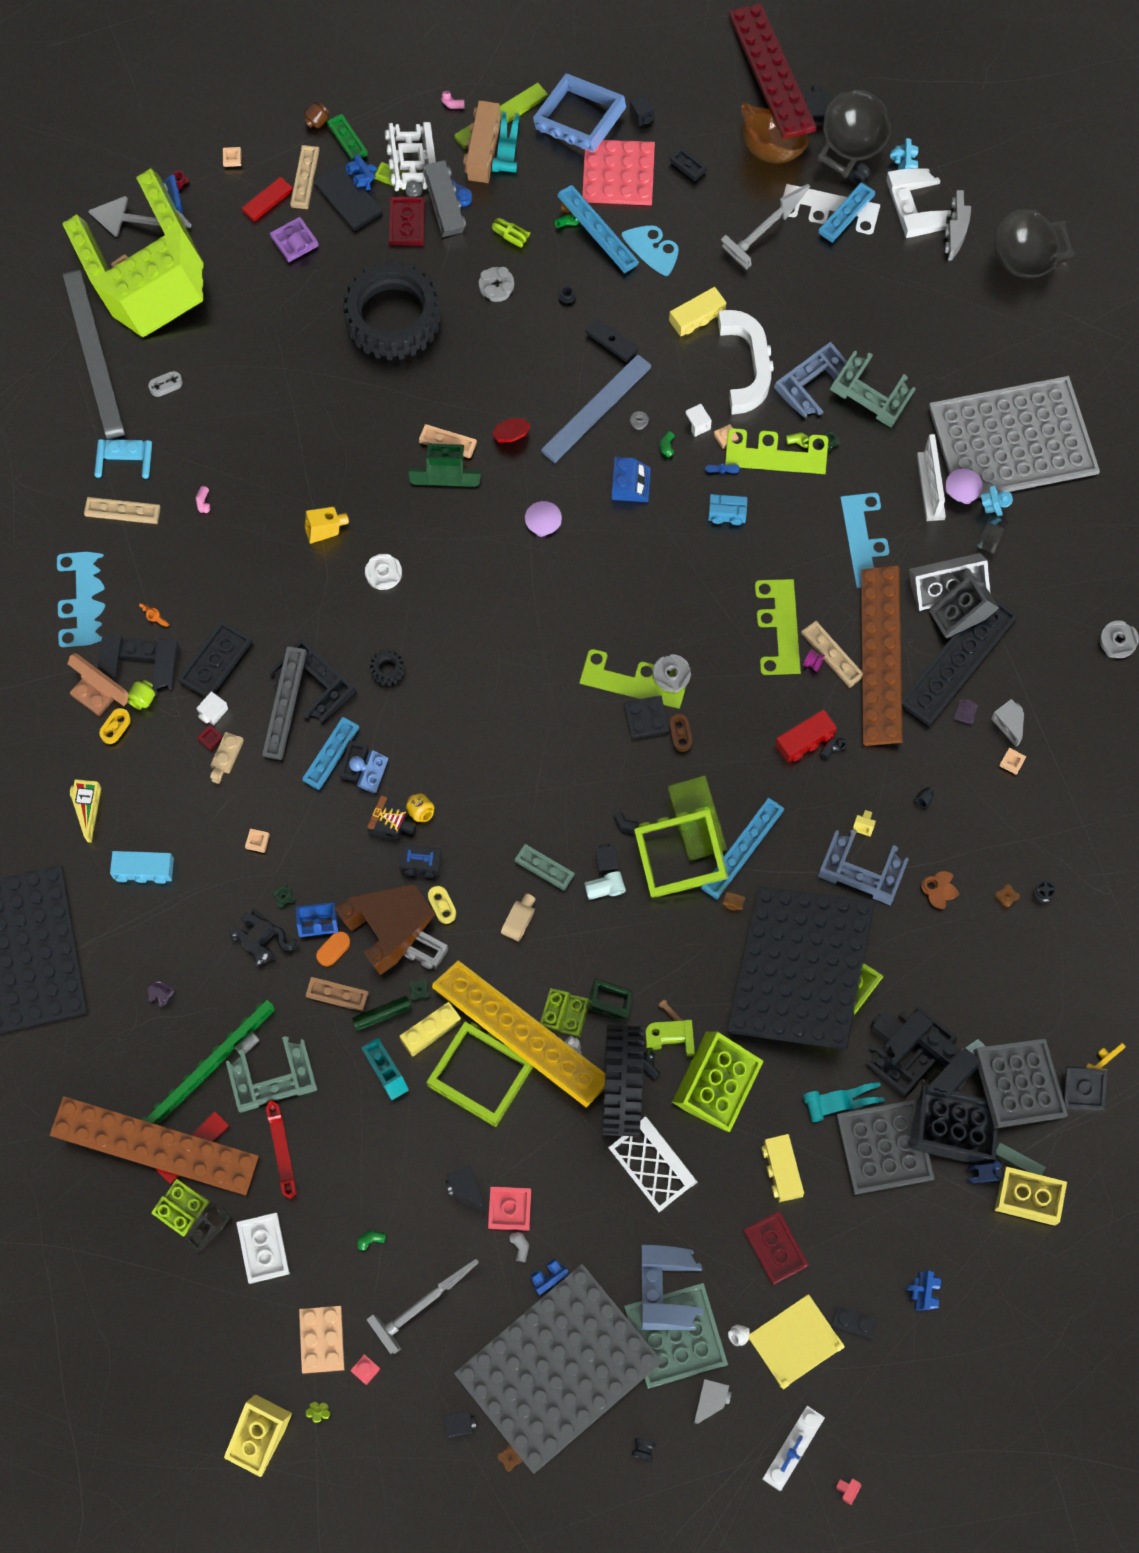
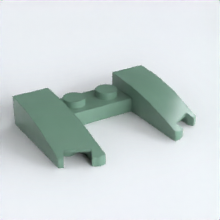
M854 351L830 390L844 399L847 396L878 414L876 419L891 428L916 388L908 389L904 383L908 377L903 374L889 398L885 397L858 380L873 354L867 353L866 358L856 357L857 351Z
M282 1037L291 1069V1074L253 1084L244 1049L238 1051L241 1056L234 1063L231 1064L229 1061H226L237 1108L240 1113L259 1108V1105L268 1103L270 1099L276 1101L296 1094L300 1096L318 1090L303 1039H301V1044L289 1042V1037Z

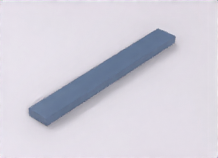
M637 355L541 449V453L556 463L651 369V364Z

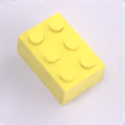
M1006 1167L1003 1170L1004 1175L1002 1180H1000L995 1211L1054 1226L1060 1222L1067 1186L1066 1181Z

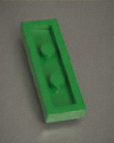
M343 114L327 121L328 127L351 161L354 160L355 155H360L361 158L368 156V151Z

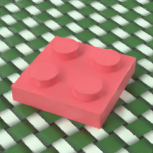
M490 1187L488 1229L529 1231L531 1188Z

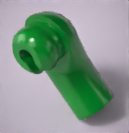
M567 214L555 220L557 228L565 225L576 226L580 223L573 214Z
M667 431L659 442L660 451L666 457H671L674 453L670 445L674 434L670 431Z
M372 1230L365 1232L357 1238V1248L364 1251L367 1249L368 1244L373 1241L385 1243L386 1233Z

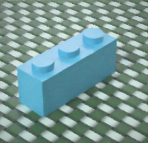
M112 851L110 874L118 882L135 880L139 883H145L147 880H152L156 883H166V881H172L174 858L171 853Z

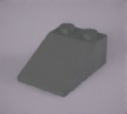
M970 575L929 611L943 635L948 638L986 620L999 609V606L985 584L978 578Z

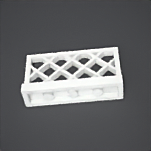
M931 434L928 437L924 452L917 453L926 521L945 520V498L935 434Z
M645 1116L640 1122V1129L645 1134L644 1143L633 1142V1136H622L609 1149L658 1212H660L698 1181ZM647 1138L652 1144H647ZM621 1143L629 1144L628 1156L619 1155L615 1148ZM632 1145L643 1146L642 1158L631 1156ZM646 1146L656 1148V1159L645 1158ZM661 1155L664 1160H659V1156ZM630 1159L642 1160L641 1172L630 1169ZM645 1161L656 1162L655 1174L643 1172ZM659 1162L667 1163L670 1166L669 1175L658 1174ZM672 1170L677 1176H672ZM635 1174L640 1175V1180L637 1178ZM643 1175L654 1176L653 1188L644 1187L642 1184ZM657 1177L669 1178L667 1190L656 1189ZM671 1178L680 1179L685 1186L679 1191L670 1190ZM647 1190L653 1191L652 1196ZM655 1192H667L666 1201L659 1206L655 1201Z

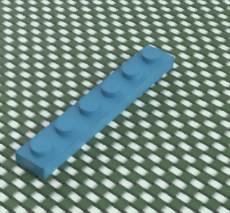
M573 185L558 193L559 199L624 273L638 265L639 261Z
M768 798L724 856L729 879L703 885L701 889L718 900L783 813L784 808ZM718 866L712 873L719 871Z

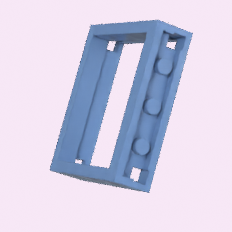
M566 73L533 117L535 127L542 133H547L554 138L562 139L569 144H574L582 149L594 152L626 109L625 98L621 94ZM567 91L610 107L590 135L548 119Z

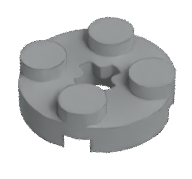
M506 267L489 268L481 272L479 290L484 297L490 298L491 301L499 302L506 300L514 290V278ZM494 282H500L499 287H496L492 284Z
M1124 621L1110 622L1102 630L1100 636V645L1106 652V655L1111 658L1130 656L1135 651L1139 642L1136 629L1133 626L1130 627ZM1116 636L1124 639L1121 643L1115 641Z
M679 655L663 656L654 665L653 680L664 691L678 693L690 681L691 670L689 664ZM675 670L676 676L670 677L667 671Z

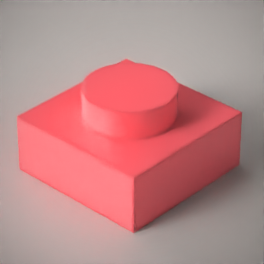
M363 1355L350 1371L367 1385L380 1368L366 1355Z

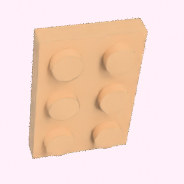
M342 1307L299 1309L302 1373L345 1370Z

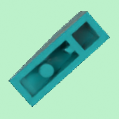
M379 1038L361 1047L391 1100L409 1091L402 1075Z

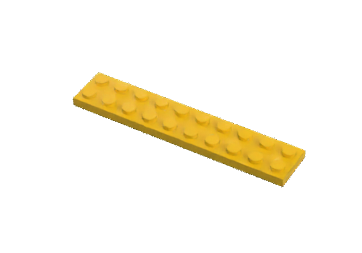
M459 960L433 983L432 988L586 1108L605 1089V1073Z

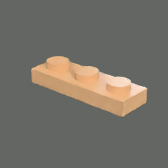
M425 424L419 438V443L428 445V443L464 445V457L471 458L477 440Z

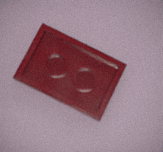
M390 197L389 246L424 245L425 197Z
M780 1211L743 1229L772 1285L809 1267Z

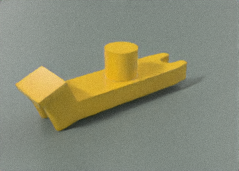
M1122 1043L1111 1053L1103 1048L1098 1052V1055L1103 1060L1095 1066L1088 1063L1086 1067L1102 1068L1126 1046Z

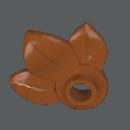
M941 871L935 876L924 878L921 883L923 892L928 895L930 903L936 908L945 909L946 900H953L959 896L958 890L950 883L953 878L952 873ZM933 884L934 889H929L927 885Z

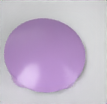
M957 469L948 476L945 489L955 500L969 504L980 496L983 483L979 475L974 471Z
M547 501L536 502L526 511V525L537 536L543 537L553 533L561 525V512L553 503Z

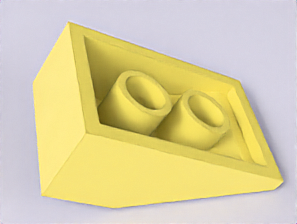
M255 1394L244 1406L224 1458L261 1477L286 1430L292 1413Z

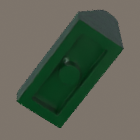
M595 978L586 1009L623 1021L629 1015L632 991ZM598 987L625 996L622 1008L598 1000Z

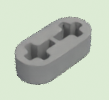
M172 371L152 379L148 387L153 396L159 397L179 389L183 382L181 375L178 372ZM175 378L176 383H173L171 379ZM156 385L159 386V388H160L159 390H156V388H155Z

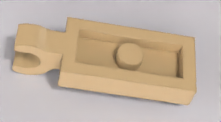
M225 732L211 763V768L214 769L210 776L212 782L219 784L223 773H230L244 742L242 737Z

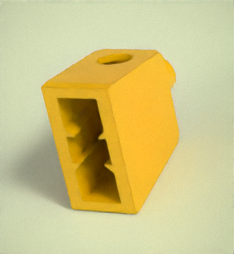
M334 507L306 511L305 531L309 543L338 535L339 526L349 523L347 514L337 515Z

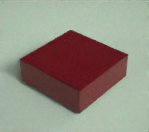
M210 724L197 736V740L210 751L223 738V735Z

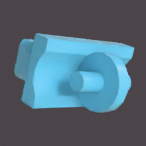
M906 138L903 145L896 146L890 152V158L898 164V170L918 168V161L911 159L917 156L918 147L911 145V139Z
M991 486V492L981 494L986 514L996 512L997 516H1002L1001 507L1010 506L1013 497L1008 491H1002L998 494L996 486Z

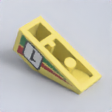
M75 779L74 786L70 788V797H72L83 835L87 842H92L101 786L96 781Z

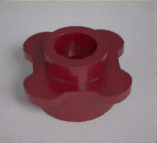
M174 171L171 174L175 176L178 189H181L185 183L189 182V178L184 176L182 171Z

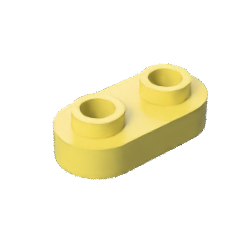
M441 886L431 888L428 892V900L438 920L444 924L453 922L456 918V910L447 891ZM436 895L442 897L440 900H435ZM449 912L450 915L448 917H444L443 913Z

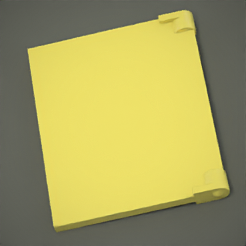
M809 1294L749 1334V1340L782 1389H785L792 1382L844 1348L843 1343Z

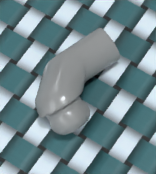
M513 1232L509 1239L518 1248L516 1261L526 1263L529 1243L522 1233Z

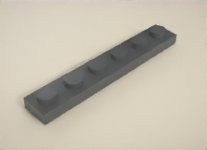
M287 646L263 749V757L283 759L307 653L305 649Z

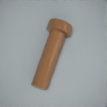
M666 999L658 1004L674 1021H683L667 1004L668 1001Z

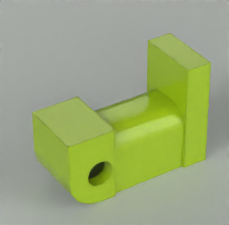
M692 1020L655 1022L647 1027L645 1035L646 1050L661 1049L664 1044L685 1043L686 1058L694 1057Z

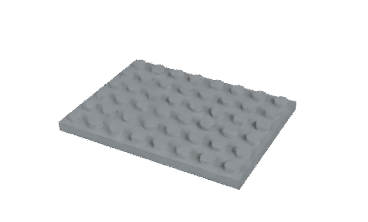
M1069 376L929 403L928 407L949 475L957 469L974 471L979 475L983 483L981 494L991 492V486H996L999 494L1002 491L1010 492L1099 474L1100 470Z

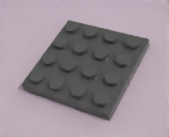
M1046 1039L980 1047L973 1050L974 1055L981 1060L978 1070L995 1128L1060 1119L1068 1116Z
M916 1100L836 1115L854 1195L934 1180L929 1153L910 1149L911 1129L917 1109Z

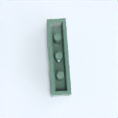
M999 1143L996 1147V1158L1018 1170L1042 1175L1046 1168L1002 1143Z

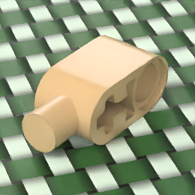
M525 894L521 902H515L502 927L501 934L518 942L521 940L535 911L532 908L535 897Z

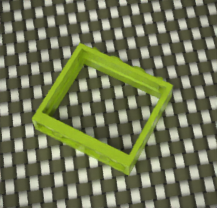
M702 807L695 809L693 814L688 815L687 812L679 813L676 815L677 818L670 820L669 817L660 818L657 820L658 823L650 825V822L639 824V828L634 829L651 897L656 898L729 879L712 810ZM706 817L719 871L656 887L643 834Z
M464 1022L429 1077L427 1086L496 1127L533 1066L508 1046L497 1041V1038L490 1032L485 1034L480 1031L481 1028L475 1023L471 1022L469 1024ZM467 1032L524 1065L495 1113L438 1080V1077Z

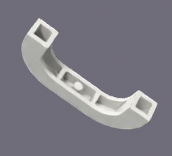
M736 310L719 311L718 325L720 336H741L747 340L751 348L755 381L746 388L730 390L729 396L731 414H741L758 407L768 394L771 372H773V361L769 360L771 347L767 345L766 335L762 326L752 316Z

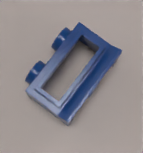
M335 902L296 907V923L299 937L338 933ZM332 919L331 924L321 925L320 920ZM313 921V926L304 927V922Z

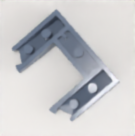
M829 342L778 380L774 388L804 418L807 417V414L811 413L821 415L823 414L822 409L802 386L824 370L836 380L847 361L835 346Z
M836 830L818 877L834 884L839 881L872 894L873 899L891 906L909 858L907 857L902 861L895 854L898 848L893 845L882 875H878L845 862L857 831L850 830V836H839V831Z
M642 1245V1330H695L696 1325L693 1324L696 1315L702 1316L703 1308L663 1304L662 1271H702V1265L700 1263L696 1264L692 1257L694 1254L693 1250L671 1246Z

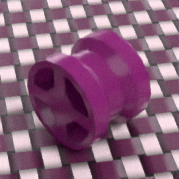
M811 649L803 665L806 667L810 666L817 672L825 655L818 654L814 649Z

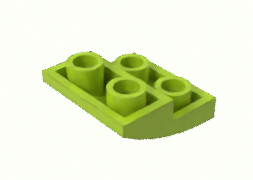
M550 988L540 1023L548 1030L580 1038L588 1013V1009H586L588 998Z
M177 1178L166 1195L161 1197L151 1214L184 1237L198 1221L211 1201Z

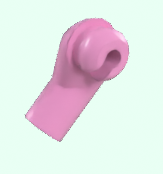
M205 486L200 487L195 498L197 509L201 513H208L210 511V504L205 503V498L209 492V489Z

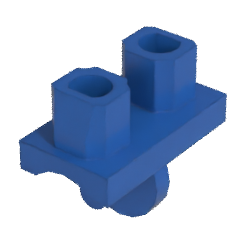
M355 155L354 160L347 163L346 172L348 175L356 174L353 178L356 187L363 186L365 190H371L370 183L376 177L377 168L374 164L368 165V163H364L360 155Z
M555 1258L546 1264L551 1272L546 1277L543 1276L540 1270L530 1275L534 1284L532 1287L539 1295L545 1291L547 1293L551 1291L564 1277L570 1274L567 1268L561 1265Z
M932 1271L919 1272L918 1278H914L913 1285H907V1290L912 1291V1299L916 1300L915 1310H930L939 1307V1298L931 1295L932 1289H940L942 1279L935 1276Z

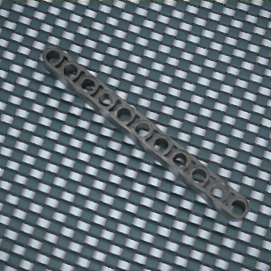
M76 269L62 273L106 438L108 440L125 435L81 270Z

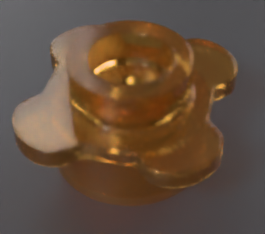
M1006 884L1004 889L996 893V897L1005 907H1010L1013 901H1017L1020 898L1019 893H1016L1010 884Z
M511 1445L507 1447L504 1453L498 1454V1461L505 1465V1470L508 1472L513 1471L517 1464L523 1462Z

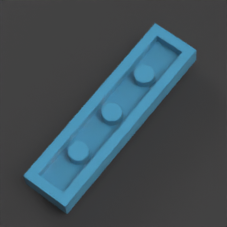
M861 182L819 229V234L833 243L875 196V191Z
M342 717L302 778L303 782L320 790L346 750L349 741H352L359 730V725Z

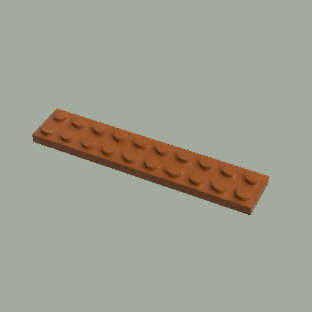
M897 565L861 569L863 744L869 746L903 743L900 568Z
M64 1096L50 1133L51 1137L245 1196L247 1195L259 1156Z

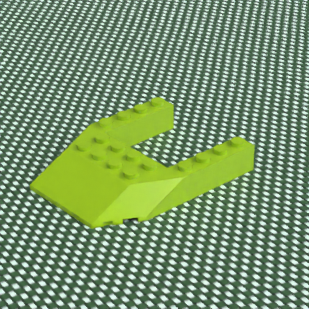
M152 168L136 178L165 236L115 267L109 269L86 221L76 214L62 223L92 285L111 315L142 337L147 336L203 301V261L160 176Z

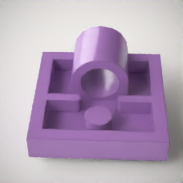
M301 217L270 233V237L288 262L319 246L318 241Z

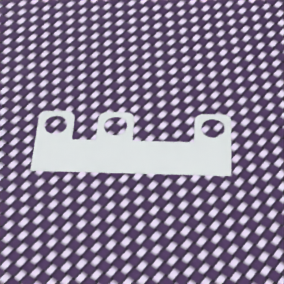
M786 184L784 196L801 187ZM808 189L796 205L795 211L789 214L788 217H796L800 204L812 206L809 214L811 222L824 224L827 221L829 210L836 211L848 197ZM868 202L857 215V232L872 234L874 232L880 204ZM815 211H822L824 218L816 220L813 217V213ZM861 222H870L871 229L867 231L860 228Z

